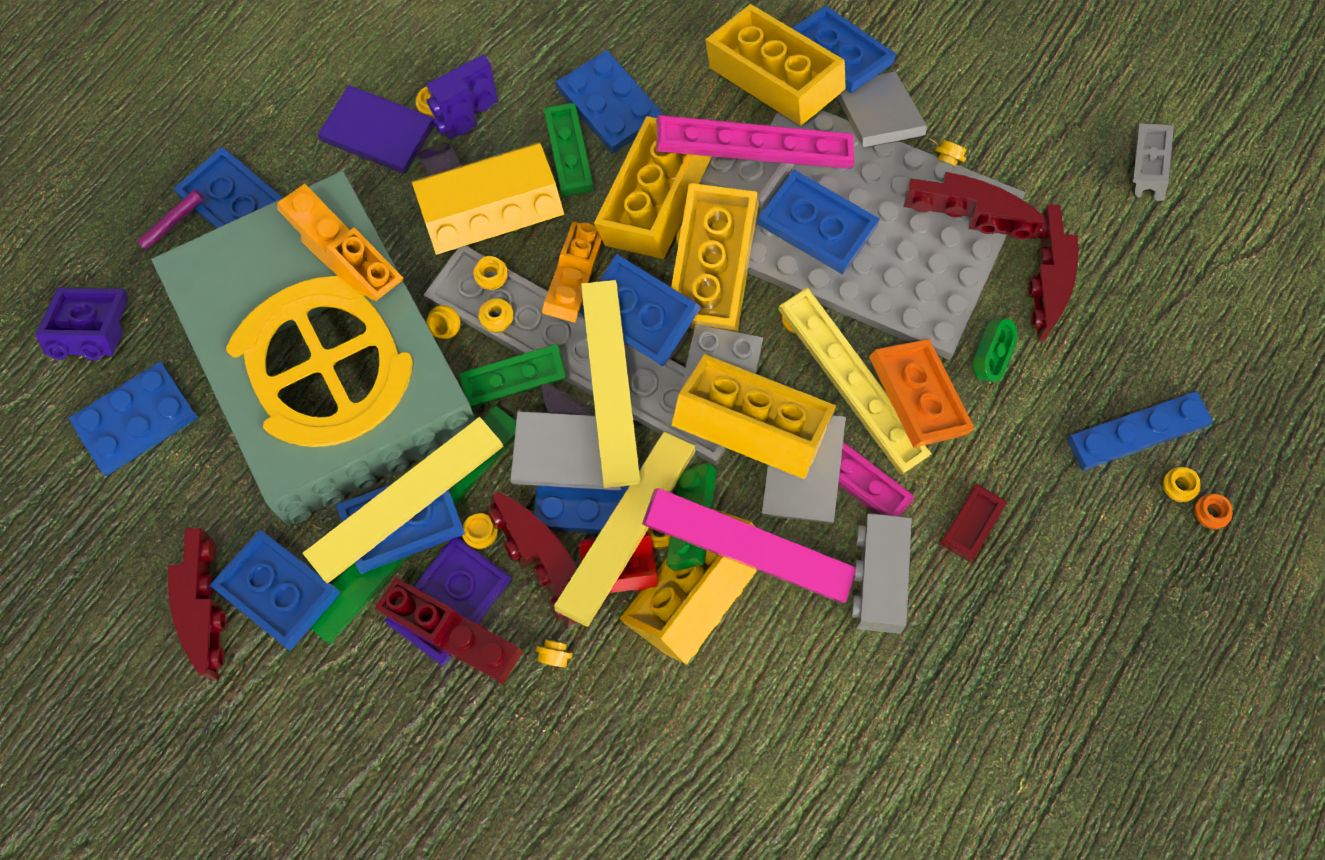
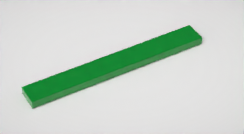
M496 405L485 416L483 421L499 438L503 447L449 489L455 506L515 440L516 420ZM410 556L363 574L358 571L356 563H353L332 584L340 594L313 624L311 629L331 645Z

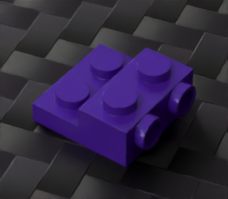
M484 54L426 84L430 98L426 99L432 114L435 116L432 118V122L440 136L446 134L449 140L458 135L468 133L471 128L477 126L475 114L488 110L493 104L498 102L491 63Z
M57 288L35 334L44 354L58 360L66 358L67 355H82L90 360H98L102 355L113 356L123 333L119 321L129 300L125 289Z

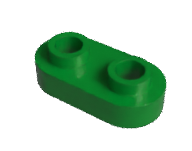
M993 319L988 323L972 361V369L976 377L982 382H998L1005 374L1017 343V329L1011 319Z

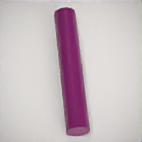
M194 189L139 238L138 243L148 250L205 199L204 196L197 189Z

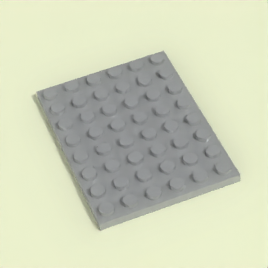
M823 110L817 112L802 126H799L777 111L770 126L853 134L855 164L851 169L795 164L783 183L792 171L796 170L875 215L880 220L874 232L842 275L757 225L758 217L763 212V209L758 208L748 274L795 294L808 287L821 305L909 343L930 339L937 355L951 360L1007 235L999 233L984 234L979 230L968 229L970 217H951L945 213L932 211L918 212L913 208L904 207L905 194L910 178L942 183L945 172H950L995 185L1022 200L1026 192L962 166H952L949 163L938 160L937 156L900 141L862 147L848 120Z

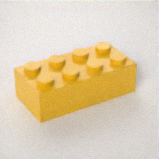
M749 4L705 39L710 69L799 126H802L846 89L844 59L752 4Z
M646 116L599 211L594 225L605 246L664 259L683 220L689 183H700L712 156L656 151L657 118Z
M689 183L671 288L701 306V309L688 328L695 329V324L738 332L759 207L756 191Z

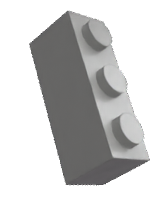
M868 513L863 525H857L855 545L861 547V560L855 559L854 567H856V573L853 581L859 582L858 595H853L851 602V617L857 618L856 629L901 634L906 627L912 518Z

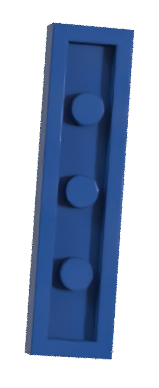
M1196 391L1070 435L1067 441L1081 470L1084 471L1206 428L1213 423V420Z

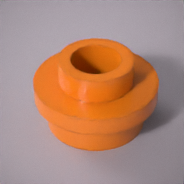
M1211 493L1202 496L1194 507L1197 520L1209 529L1223 528L1232 519L1233 512L1230 501L1219 494ZM1207 508H1213L1217 513V517L1210 515Z

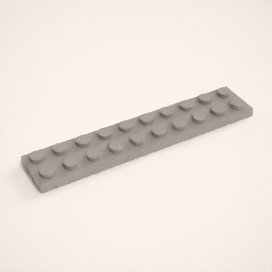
M467 246L459 247L425 292V300L435 307L439 305L450 306L457 312L460 321L520 355L551 345H560L569 379L565 381L593 396L584 315L579 313L576 323L543 314L542 308L548 291L507 269L508 278L500 288L494 290L481 288L475 282L473 271L478 261L485 256ZM489 272L485 277H494L497 273ZM490 299L505 300L512 307L513 321L502 332L488 331L479 321V309ZM494 311L490 313V316L498 317L502 312ZM624 342L633 419L660 435L666 432L695 445V455L716 466L726 451V447L671 426L678 395L681 391L685 367L671 359H668L665 365L661 366Z

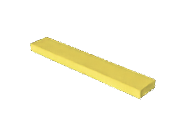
M616 280L581 283L603 488L640 484V474Z
M807 287L782 303L778 310L899 474H904L929 457L931 452L925 445L913 448L887 393Z
M480 417L305 550L303 552L304 556L328 584L503 447L502 442Z
M663 432L639 470L640 484L629 486L555 603V611L589 627L649 527L642 525L654 489L659 488L671 493L695 454V445Z

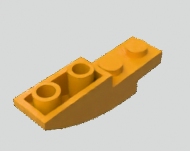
M303 184L277 202V210L301 234V242L330 270L365 296L377 301L403 281V277L355 227L349 230L306 184Z
M572 222L543 304V314L576 323L583 304L581 283H589L602 241L594 225L585 222Z

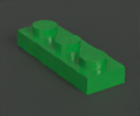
M575 102L543 108L561 196L565 197L594 191Z
M558 344L459 373L464 394L471 408L569 379L561 346Z
M709 463L685 469L678 480L676 495L711 509L716 469ZM670 536L666 566L673 571H679L704 565L706 550Z

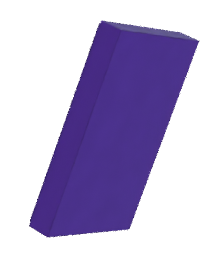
M348 85L318 133V137L324 143L406 174L434 124L432 122L433 117Z
M456 537L450 540L413 587L453 608L461 616L478 624L512 582V578ZM389 618L384 621L442 667L450 660L451 657L412 634Z

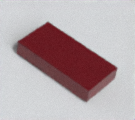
M975 483L939 545L971 563L1007 501Z

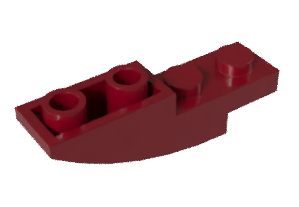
M945 172L942 183L910 178L904 199V207L913 208L918 212L932 211L945 213L951 217H970L968 229L979 230L984 234L999 233L1012 235L1017 239H1036L1045 218L1034 207L1000 187L982 180Z
M1047 205L1042 214L1045 216L1044 224L1037 235V238L1041 239V248L1038 255L1039 268L1034 277L1029 279L1028 295L1030 298H1034L1031 324L1033 329H1037L1038 341L1046 340L1063 314L1070 299L1077 274L1078 235H1064L1061 205Z
M500 492L493 494L488 514L495 529L501 528L507 539L503 543L510 560H517L521 569L535 563L536 566L533 567L534 576L541 588L546 586L552 598L549 600V605L557 620L562 619L566 628L578 623L555 611L554 607L577 570L573 559L559 539L532 512Z
M201 528L185 529L183 564L168 565L169 604L177 635L188 659L200 675L211 681L218 680L219 669H222L224 665V650L220 646L221 632H224L226 628V614L220 605L212 599H208L213 594V588L209 586L213 582V578L209 573L210 561L215 559V543Z
M397 577L394 578L374 608L425 642L502 685L523 653L516 645L461 616L453 608Z

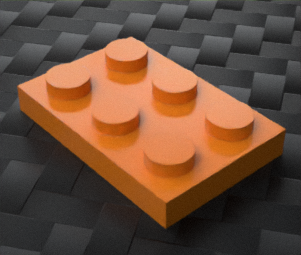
M930 339L875 349L869 356L913 448L965 436L975 429Z

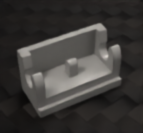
M1139 124L1133 183H1136L1135 195L1137 197L1143 195V190L1151 189L1154 190L1155 200H1165L1169 182L1174 125Z

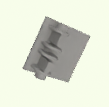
M695 324L681 389L704 354L756 374L763 337Z

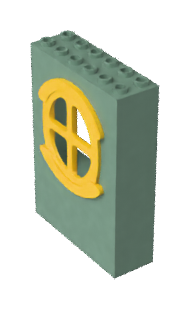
M344 171L308 186L349 230L355 227L397 271ZM278 200L158 255L151 260L266 504L287 526L307 520L312 512L322 507H332L343 501L344 496L356 490L363 491L369 489L376 484L378 479L388 474H398L408 468L409 463L421 457H428L475 421L465 394L404 282L399 283L377 301L365 296L330 270L301 242V234L277 210V202L280 201ZM332 307L354 315L366 325V331L363 334L333 349L327 350L322 347L308 318ZM297 324L311 352L310 359L277 376H268L266 355L273 335ZM368 346H376L379 351V371L376 382L365 399L358 403H353L349 400L334 370V365L336 362ZM313 373H321L338 405V411L329 417L304 415L284 404L279 399L278 393L282 388Z

